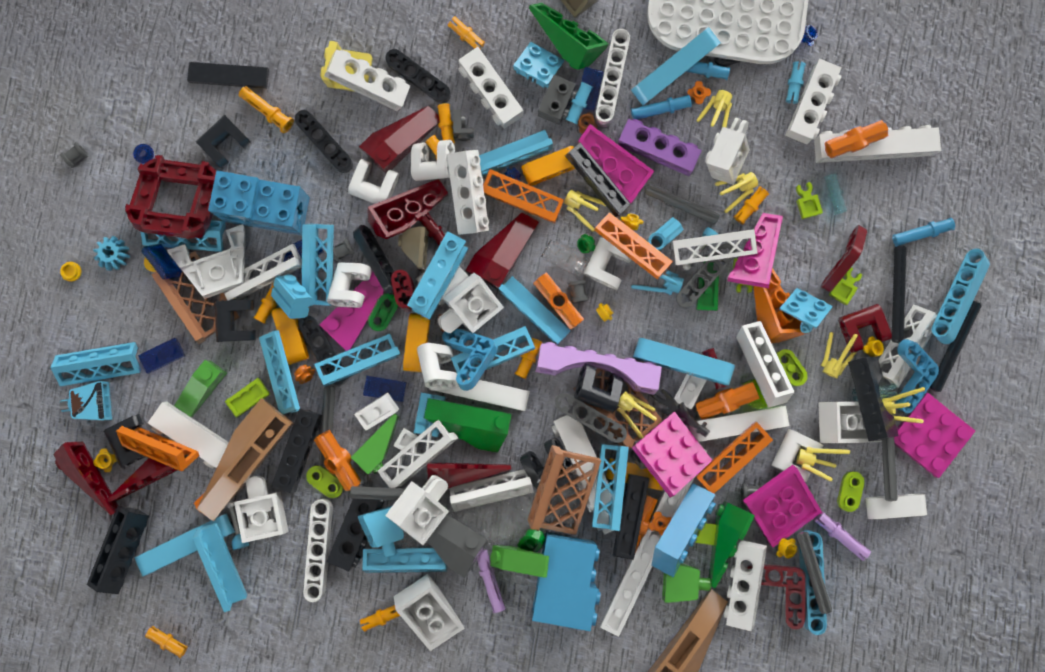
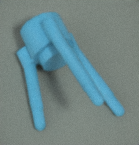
M668 270L666 272L667 276L664 274L660 276V278L665 280L663 286L666 288L632 285L631 288L663 292L671 295L672 292L679 293L684 279Z

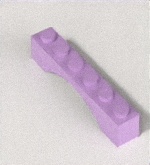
M546 342L545 344L541 343L535 372L555 376L566 370L580 368L587 363L622 377L623 381L636 392L654 395L659 390L662 367L656 366V363L653 362L640 363L636 362V359L633 358L620 359L616 358L617 356L613 354L599 355L593 350H585L584 352L572 346H565L564 348L558 347L555 343Z

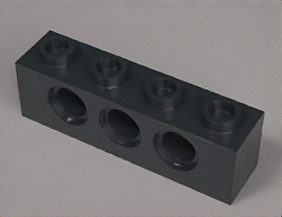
M303 408L299 409L271 487L288 493L296 492L322 420L321 414Z
M364 484L358 485L359 487H369ZM352 500L326 561L327 563L348 572L353 567H357L361 558L358 555L361 548H365L368 540L363 529L361 533H356L353 531L352 526L355 522L360 523L358 516L364 514L360 509L363 503L368 504L370 512L381 509L385 500ZM346 542H351L354 545L353 552L345 550L344 545Z
M117 506L86 585L99 593L119 594L128 569L132 564L136 549L140 544L143 531L147 526L149 515L139 509Z

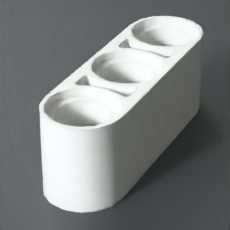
M925 494L898 495L897 501L892 502L886 501L885 496L865 498L867 519L927 515Z

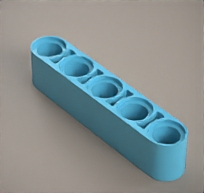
M708 27L632 88V93L643 106L721 42Z
M972 249L966 254L933 323L932 333L942 344H950L955 340L988 271L990 262L980 249ZM964 294L962 298L957 299L960 295ZM952 312H956L955 315L949 317ZM947 330L945 334L940 335L942 331Z
M645 338L638 339L633 358L640 361L653 362L657 366L727 386L730 385L735 365Z
M227 513L217 517L214 522L211 520L135 557L134 559L142 577L197 551L192 539L197 529L217 522L223 538L234 533L235 530Z
M805 530L803 532H808L809 536L813 535L814 537L812 546L825 584L822 537L816 532ZM799 545L800 568L806 574V620L804 627L815 635H821L827 629V616L820 612L818 603L815 607H810V601L816 597L813 587L809 586L810 578ZM814 619H818L817 627L811 628V622Z

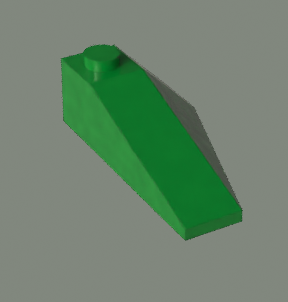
M543 3L531 4L529 6L530 11L558 52L572 68L580 70L589 67L608 47L609 43L591 30H588V32L578 28L579 24L577 22L562 19L563 15Z
M427 398L424 419L431 423L439 420L449 433L454 432L459 439L473 447L498 453L508 435L512 414Z
M725 501L723 504H719L715 515H717L715 519L716 532L714 545H712L708 577L713 588L717 587L727 569L728 562L726 560L732 556L734 557L737 551V541L744 539L755 516Z

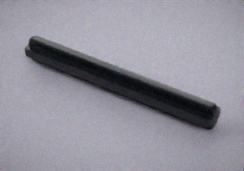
M902 245L894 248L891 340L893 343H900L904 340L907 247Z
M972 302L955 340L950 343L941 361L938 375L930 386L931 390L935 392L942 391L982 307L980 303Z

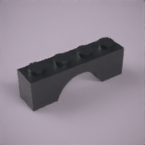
M863 357L848 362L868 441H880L899 436L894 416L887 411L881 399L879 384L883 375L878 357Z

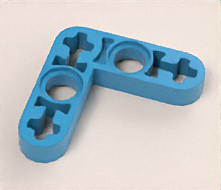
M456 329L452 333L444 331L442 338L447 346L470 354L458 372L456 381L460 389L464 391L471 390L476 386L496 354L495 343L488 337L461 329ZM468 340H474L472 345H464ZM475 361H481L478 367H472Z
M904 339L899 343L897 351L899 356L913 369L914 374L900 394L915 390L918 383V389L925 388L923 392L895 401V404L910 403L909 407L897 408V410L907 414L915 409L938 375L939 367L918 343ZM920 356V361L916 365L917 358Z

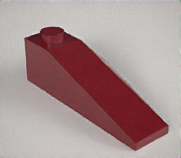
M426 106L373 132L359 148L387 174L388 170H392L411 152L413 144L420 143L440 123L439 115L430 106Z
M439 179L433 180L369 206L368 222L377 236L389 239L408 230L447 197L448 191Z
M521 212L474 254L465 271L470 274H477L485 283L498 289L506 281L539 221Z
M81 441L65 442L53 454L56 459V466L109 515H114L119 505L116 501L108 503L107 498L112 493L98 467L94 466V460L85 443Z
M148 458L107 498L108 503L118 501L178 470Z
M430 462L427 464V477L429 480L432 475H436L447 482L448 488H452L511 470V464Z

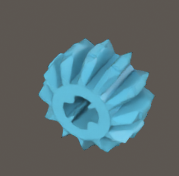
M112 236L111 239L103 237V243L97 242L99 248L93 249V251L98 253L94 259L99 261L98 265L100 267H105L106 270L111 271L113 268L120 270V264L127 265L124 259L130 258V255L125 253L130 249L124 246L125 241L118 240L117 237Z

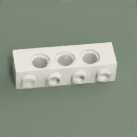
M479 47L459 59L458 70L463 78L467 77L469 79L472 91L475 94L479 93L482 98L480 100L486 110L490 109L494 114L492 118L498 126L501 124L503 129L523 117L524 110ZM480 70L483 72V75L477 77L473 73ZM488 86H492L495 88V90L490 93L486 92L484 89ZM498 102H504L506 104V106L501 109L497 108L495 105Z
M336 49L324 77L395 111L402 108L410 85L406 84V81L402 78H394L388 75L387 71L381 68L376 69L363 59L357 60L344 50L339 51ZM345 66L351 67L354 71V74H349L346 71ZM364 75L370 76L372 83L366 82ZM382 85H388L390 92H386Z
M820 58L814 64L785 136L804 144H808L812 139H816L820 130L817 128L818 124L826 116L827 111L824 109L826 104H830L833 99L834 93H832V90L841 79L839 73L842 67ZM819 82H823L826 88H822ZM811 99L816 100L819 106L813 105ZM804 117L810 118L811 124L806 123Z
M478 150L447 154L458 235L489 231Z
M742 540L739 546L737 545V551L734 555L737 558L736 565L732 566L730 577L733 578V584L729 586L727 597L730 598V604L725 608L724 618H727L726 625L752 631L755 626L767 545ZM743 560L750 561L753 568L747 569L743 565ZM740 581L748 582L749 589L742 588ZM737 601H743L746 604V609L739 608Z

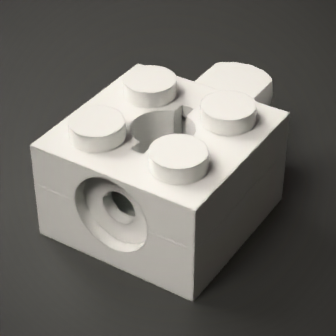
M735 118L730 129L722 127L721 132L716 134L712 151L707 153L705 160L712 178L734 185L750 151L745 134L748 129V121L743 120L741 122L740 118Z
M473 273L443 297L450 308L438 318V324L448 333H452L462 324L471 333H474L504 307L482 278Z
M432 475L422 488L411 482L385 516L416 541L424 545L449 512L438 502L448 489L447 482L436 475Z
M253 476L249 478L245 484L248 499L234 502L242 543L289 532L281 492L268 494L264 477Z

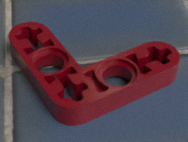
M860 225L854 228L848 238L844 255L825 277L821 288L831 292L857 261L864 248L867 235L866 228Z
M750 564L747 569H752L753 565ZM764 565L766 570L765 580H762L761 585L786 587V623L794 630L802 628L806 620L805 572L798 567ZM772 570L778 571L781 576L780 580H771L769 572ZM784 571H787L786 576H793L794 572H796L802 579H799L796 583L793 578H787L786 582H783L785 577ZM798 593L802 601L795 604L790 600V595ZM794 609H798L797 617L801 619L798 621V624H795L794 620L790 619L794 615Z

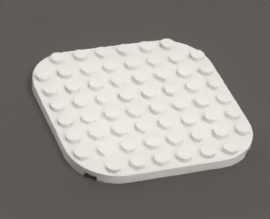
M649 0L647 19L654 36L670 49L681 50L709 27L721 43L705 56L756 64H774L789 57L800 44L805 31L809 0Z

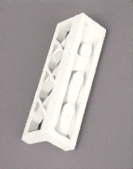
M754 229L671 241L675 265L757 254ZM750 238L752 250L743 251L738 247L742 239ZM722 242H728L733 246L728 254H723L717 250ZM713 243H718L715 247L711 245ZM702 245H707L713 249L708 257H702L697 253ZM697 246L695 250H693L691 247ZM686 247L693 252L687 260H679L678 248ZM694 255H697L699 257L692 259Z
M291 244L245 268L244 283L224 293L227 301L240 300L273 283L275 277L284 276L302 268V259L295 244ZM292 251L294 257L283 262L285 254ZM269 262H278L276 267L266 271ZM253 270L261 271L259 276L249 280Z
M913 305L905 317L904 331L912 329L913 334L906 339L918 343L923 349L933 334L932 326L937 317L936 313ZM916 312L924 314L921 321L913 323L912 318ZM890 341L879 358V364L882 367L883 364L891 362L892 368L888 374L882 371V375L891 385L899 388L911 367L899 354L892 356L893 348L898 347L899 343Z
M437 420L380 468L378 473L389 488H400L453 444L458 437L454 432L448 433L442 423ZM435 428H438L444 436L439 441L431 440L432 431ZM419 442L427 443L425 453H416ZM405 454L412 455L409 466L402 465V456ZM389 467L397 468L396 477L393 480L385 472Z
M524 469L449 488L450 502L454 512L534 493L531 479ZM526 475V478L516 480L517 477ZM501 481L505 482V483L496 485L497 482H501ZM480 486L486 487V488H482V489L476 490V489H477L478 487H480ZM460 491L466 492V493H461V494L455 495L456 492H460Z

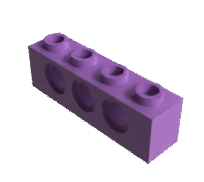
M637 119L627 120L618 141L619 146L684 175H691L702 151L698 149L697 145L679 141L680 139L674 135H665L656 127L649 128L644 126ZM644 135L646 141L640 142L636 136ZM655 143H662L665 149H657ZM673 151H681L683 157H676Z

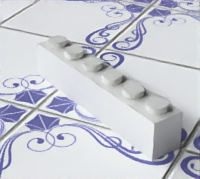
M931 125L920 126L918 129H911L910 126L901 127L899 130L888 128V137L873 142L859 151L853 153L850 151L832 159L827 156L824 143L844 135L849 130L833 134L832 131L821 132L814 140L816 163L934 156L941 151L939 127L931 128Z
M568 415L553 421L554 426H551L556 438L560 436L565 451L596 457L582 423ZM570 458L572 464L574 465V459ZM587 462L580 467L586 473L592 469L594 463ZM579 468L572 472L573 475L577 474L578 477L582 475ZM603 472L602 479L606 482V484H608V481ZM597 475L586 504L589 512L594 510ZM585 479L577 483L580 491L586 488L587 482ZM607 489L600 494V500L604 505L611 501L612 496ZM605 510L598 514L597 523H609V515ZM597 528L598 531L602 530L604 535L611 531H614L610 529Z

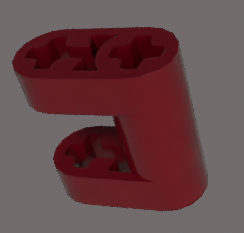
M397 270L391 276L395 301L403 311L413 312L412 308L404 303L406 298L411 299L415 291L414 282L406 271ZM402 279H405L403 281L404 287L407 288V290H404V288L400 285V283H402Z
M879 304L838 318L846 344L849 343L854 334H857V338L850 349L852 353L864 349L863 341L858 331L864 327L871 325L876 339L881 342L892 339L891 330Z

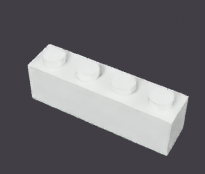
M761 321L743 325L736 338L768 408L787 403L794 394V390Z
M167 401L160 404L148 422L154 432L160 435L164 433L170 437V440L198 451L199 457L204 460L203 463L212 469L217 468L229 443Z

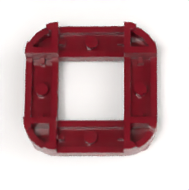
M155 155V159L146 162L144 165L141 163L137 169L139 177L130 205L126 204L125 212L132 226L140 232L187 239L203 237L213 217V214L208 210L216 170L205 161H202L201 165L165 160L163 155ZM161 181L198 186L190 213H186V216L152 212Z

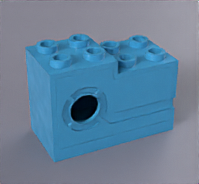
M216 170L208 211L227 223L243 224L244 226L302 236V224H305L310 197L300 186L260 180L257 177Z
M546 532L542 554L549 556L547 578L538 577L532 608V621L591 631V627L596 625L597 620L595 604L599 605L601 592H599L594 583L596 570L593 567L594 561H598L600 549H598L593 540L571 536L565 537L560 534Z

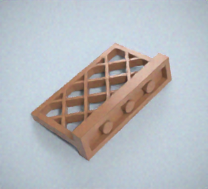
M195 251L189 254L191 260L193 258L196 260L200 259ZM176 263L161 272L156 271L151 274L198 344L206 341L207 337L216 332L215 317L204 315L206 305L214 306V303L207 302L208 298L204 299V301L193 299L196 288L192 284L182 283L184 272L178 268L179 266ZM173 270L181 271L179 282L170 280L167 274ZM181 286L192 288L190 298L181 297L179 294ZM220 293L219 301H227L224 293ZM192 302L203 304L201 315L191 312ZM234 311V321H235L236 319L239 318V315L237 314L236 311ZM203 318L214 320L213 328L207 332L201 327Z
M598 368L594 379H601L600 389H603L604 380H608L609 377H604L605 370ZM627 384L628 394H630L632 390V392L634 393L632 394L633 396L649 404L640 392L634 391ZM585 403L620 425H625L627 436L624 441L617 443L619 446L629 447L630 449L634 441L640 440L638 436L632 439L628 434V422L626 419L625 422L618 421L615 418V411L611 413ZM634 408L631 410L633 412H640L639 410ZM647 409L649 413L657 418L652 424H643V413L641 412L639 423H634L636 426H639V431L643 436L662 421L656 411L653 412ZM597 417L599 422L604 427L605 420L602 417ZM609 422V426L606 429L607 432H612L614 439L617 437L621 438L623 436L621 434L622 429L618 428L615 430L611 428L613 423Z
M551 446L527 519L531 529L539 531L540 528L573 535L577 534L601 463L600 458L564 451L560 447ZM565 457L572 458L575 461V464L567 469H564L562 465ZM587 462L594 463L592 469L586 473L580 467ZM579 468L582 475L571 481L568 473ZM566 475L569 483L558 488L557 480ZM585 479L587 482L586 488L578 492L574 485ZM573 487L576 494L565 499L561 492ZM560 494L563 501L552 506L550 503L551 498ZM579 498L581 501L580 506L571 510L568 503ZM566 505L570 512L559 518L555 511ZM552 512L557 518L551 523L544 522L545 516ZM570 517H573L575 520L572 528L565 527L562 522Z

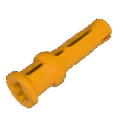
M247 86L242 87L239 91L238 96L261 112L267 121L279 127L282 133H286L291 129L294 119L284 115L280 108L271 106Z

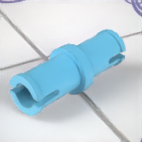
M799 61L793 62L791 78L788 79L787 83L789 85L785 100L787 103H791L792 96H794L793 104H798L800 89L804 85L802 80L806 66L804 62H801L799 70H797Z
M581 82L575 99L573 98L571 101L573 104L566 120L578 124L582 110L587 106L585 103L593 88L592 86Z

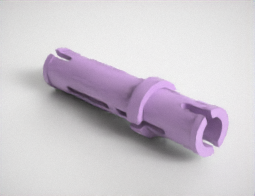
M823 511L821 516L820 514L816 516L814 521L824 528L830 537L836 538L859 557L860 560L864 561L865 558L867 559L870 556L871 551L846 532L839 522L833 521Z
M485 549L477 559L480 568L479 574L484 580L493 613H498L506 608L495 578V568L490 566L488 550Z

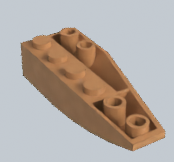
M261 398L235 429L197 509L214 522L294 423Z
M710 589L648 672H698L728 602L714 590Z

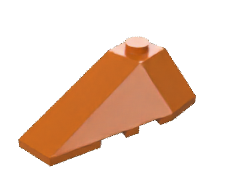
M773 268L769 288L753 286L757 322L761 321L771 343H780L807 333H803L800 330L802 321L779 310L790 294L783 291L780 286L781 280Z

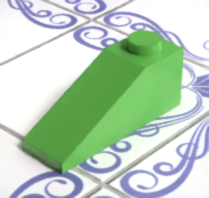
M204 360L191 376L174 406L192 418L226 376L227 372L213 361Z
M394 413L351 456L368 475L372 472L376 474L384 466L382 462L386 458L399 419L397 413Z
M493 545L490 566L547 578L549 556L515 546Z

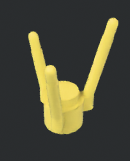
M719 90L716 96H712L708 105L697 118V122L701 121L714 104V108L717 110L712 119L711 127H714L720 112L725 110L722 127L726 128L732 103H730L732 94L725 90Z
M750 172L746 175L744 173L739 175L736 179L737 184L720 192V195H724L737 188L742 192L745 191L724 210L725 213H728L745 197L754 192L753 188L758 186V180L754 173ZM719 181L715 183V186L724 185L727 183Z
M571 189L564 200V204L568 206L567 210L572 212L586 227L594 232V228L575 208L579 209L581 205L598 211L596 206L584 201V199L606 205L600 199L585 195L579 191L575 192Z
M833 332L829 333L824 360L821 364L824 367L823 373L836 379L839 375L841 376L848 362L857 353H851L843 362L854 344L857 334L853 335L838 360L831 358L828 361L833 339Z
M922 387L890 398H883L882 402L887 411L892 415L896 413L897 408L910 406V403L894 404L892 401L923 392L925 388ZM894 416L896 421L924 422L922 419Z
M625 391L621 395L617 411L623 415L637 436L642 439L643 435L625 411L630 412L634 407L653 421H656L657 418L641 406L653 412L656 409L636 398L631 393L628 394Z
M806 447L805 450L800 448L796 464L802 465L801 469L808 470L828 481H832L831 477L810 466H814L817 463L835 468L836 464L816 459V454L813 453L850 454V450Z

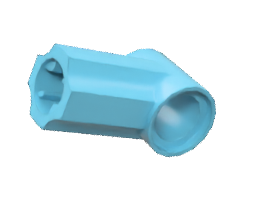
M672 217L655 233L651 234L647 242L651 244L652 239L658 240L660 247L655 248L661 251L684 229L680 222Z

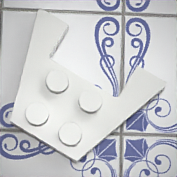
M243 224L226 230L231 245L230 249L196 261H191L185 244L167 250L204 299L232 290L244 283L246 229Z

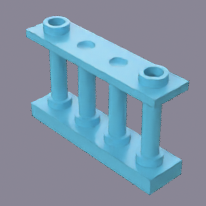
M447 231L407 306L412 308V311L429 320L432 318L468 251V248L464 246L465 240Z

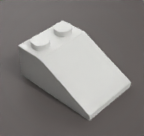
M819 402L820 443L869 442L858 402Z
M428 574L393 596L396 611L430 651L465 629L439 587Z

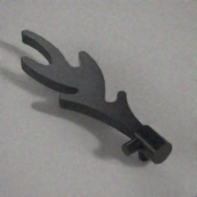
M662 389L661 393L666 397V400L656 394H650L657 402L668 407V409H661L662 413L669 416L675 412L679 418L686 419L682 421L685 425L697 429L696 432L705 438L709 435L710 430L706 428L707 423L703 422L700 425L690 415L684 402H681L679 407L676 400L665 389Z

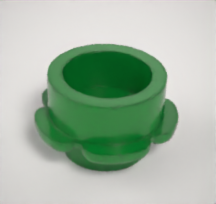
M583 234L577 241V247L582 253L593 252L596 247L595 240L592 236Z

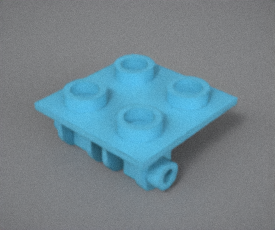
M530 42L513 67L517 74L524 77L527 76L526 79L528 80L532 77L531 82L534 83L537 80L536 84L542 86V88H548L553 75L557 73L565 60Z
M796 288L779 310L802 321L800 330L803 333H809L813 327L817 328L833 306Z

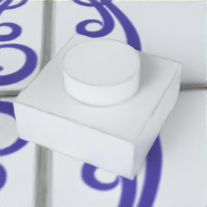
M403 428L393 446L403 450L418 436Z

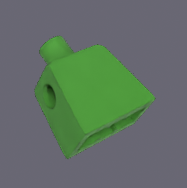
M680 564L674 577L666 573L663 574L662 600L666 603L698 600L699 590L710 591L711 580L710 578H700V570L698 568Z

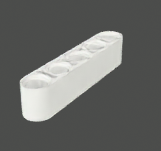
M618 29L612 35L595 113V123L599 127L609 126L614 116L630 41L629 32L625 29ZM621 38L625 43L619 44L616 42V39ZM618 57L621 61L616 63L611 58ZM613 75L617 80L609 81L607 77ZM610 94L613 99L605 100L603 95ZM606 113L609 118L601 119L599 114Z
M479 380L476 386L468 391L460 389L459 386L452 390L429 388V390L526 411L530 391Z
M786 406L699 420L697 422L700 425L706 422V428L710 430L706 438L697 433V429L689 426V429L696 440L701 442L741 435L755 421L764 430L790 425Z
M325 498L315 501L311 506L303 591L305 599L309 602L318 601L326 591L328 563L326 561L330 548L333 504ZM319 503L326 505L327 510L325 514L318 511ZM317 524L324 526L325 531L323 534L317 533ZM316 544L323 548L321 555L316 554L314 551ZM314 565L320 567V575H315L312 572ZM312 586L318 588L319 596L311 594L310 588Z

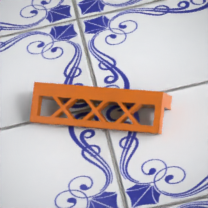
M491 169L483 184L484 195L552 223H556L564 202L562 198ZM492 175L500 178L503 186L496 189L488 186ZM513 184L518 185L521 193L516 196L509 195L506 187ZM535 192L538 194L540 201L531 204L527 201L525 195ZM552 199L559 203L553 213L546 210L543 202ZM542 204L543 208L538 207L536 205Z
M610 212L594 229L595 232L657 280L668 271L673 262Z
M755 421L695 477L706 490L714 494L771 443L773 439ZM757 429L760 434L750 442V433ZM738 444H746V447L735 455V447ZM723 458H731V460L720 469V461ZM708 471L716 472L707 482L702 478Z
M121 426L116 430L123 447L181 472L200 456L199 452L141 427H137L133 431Z

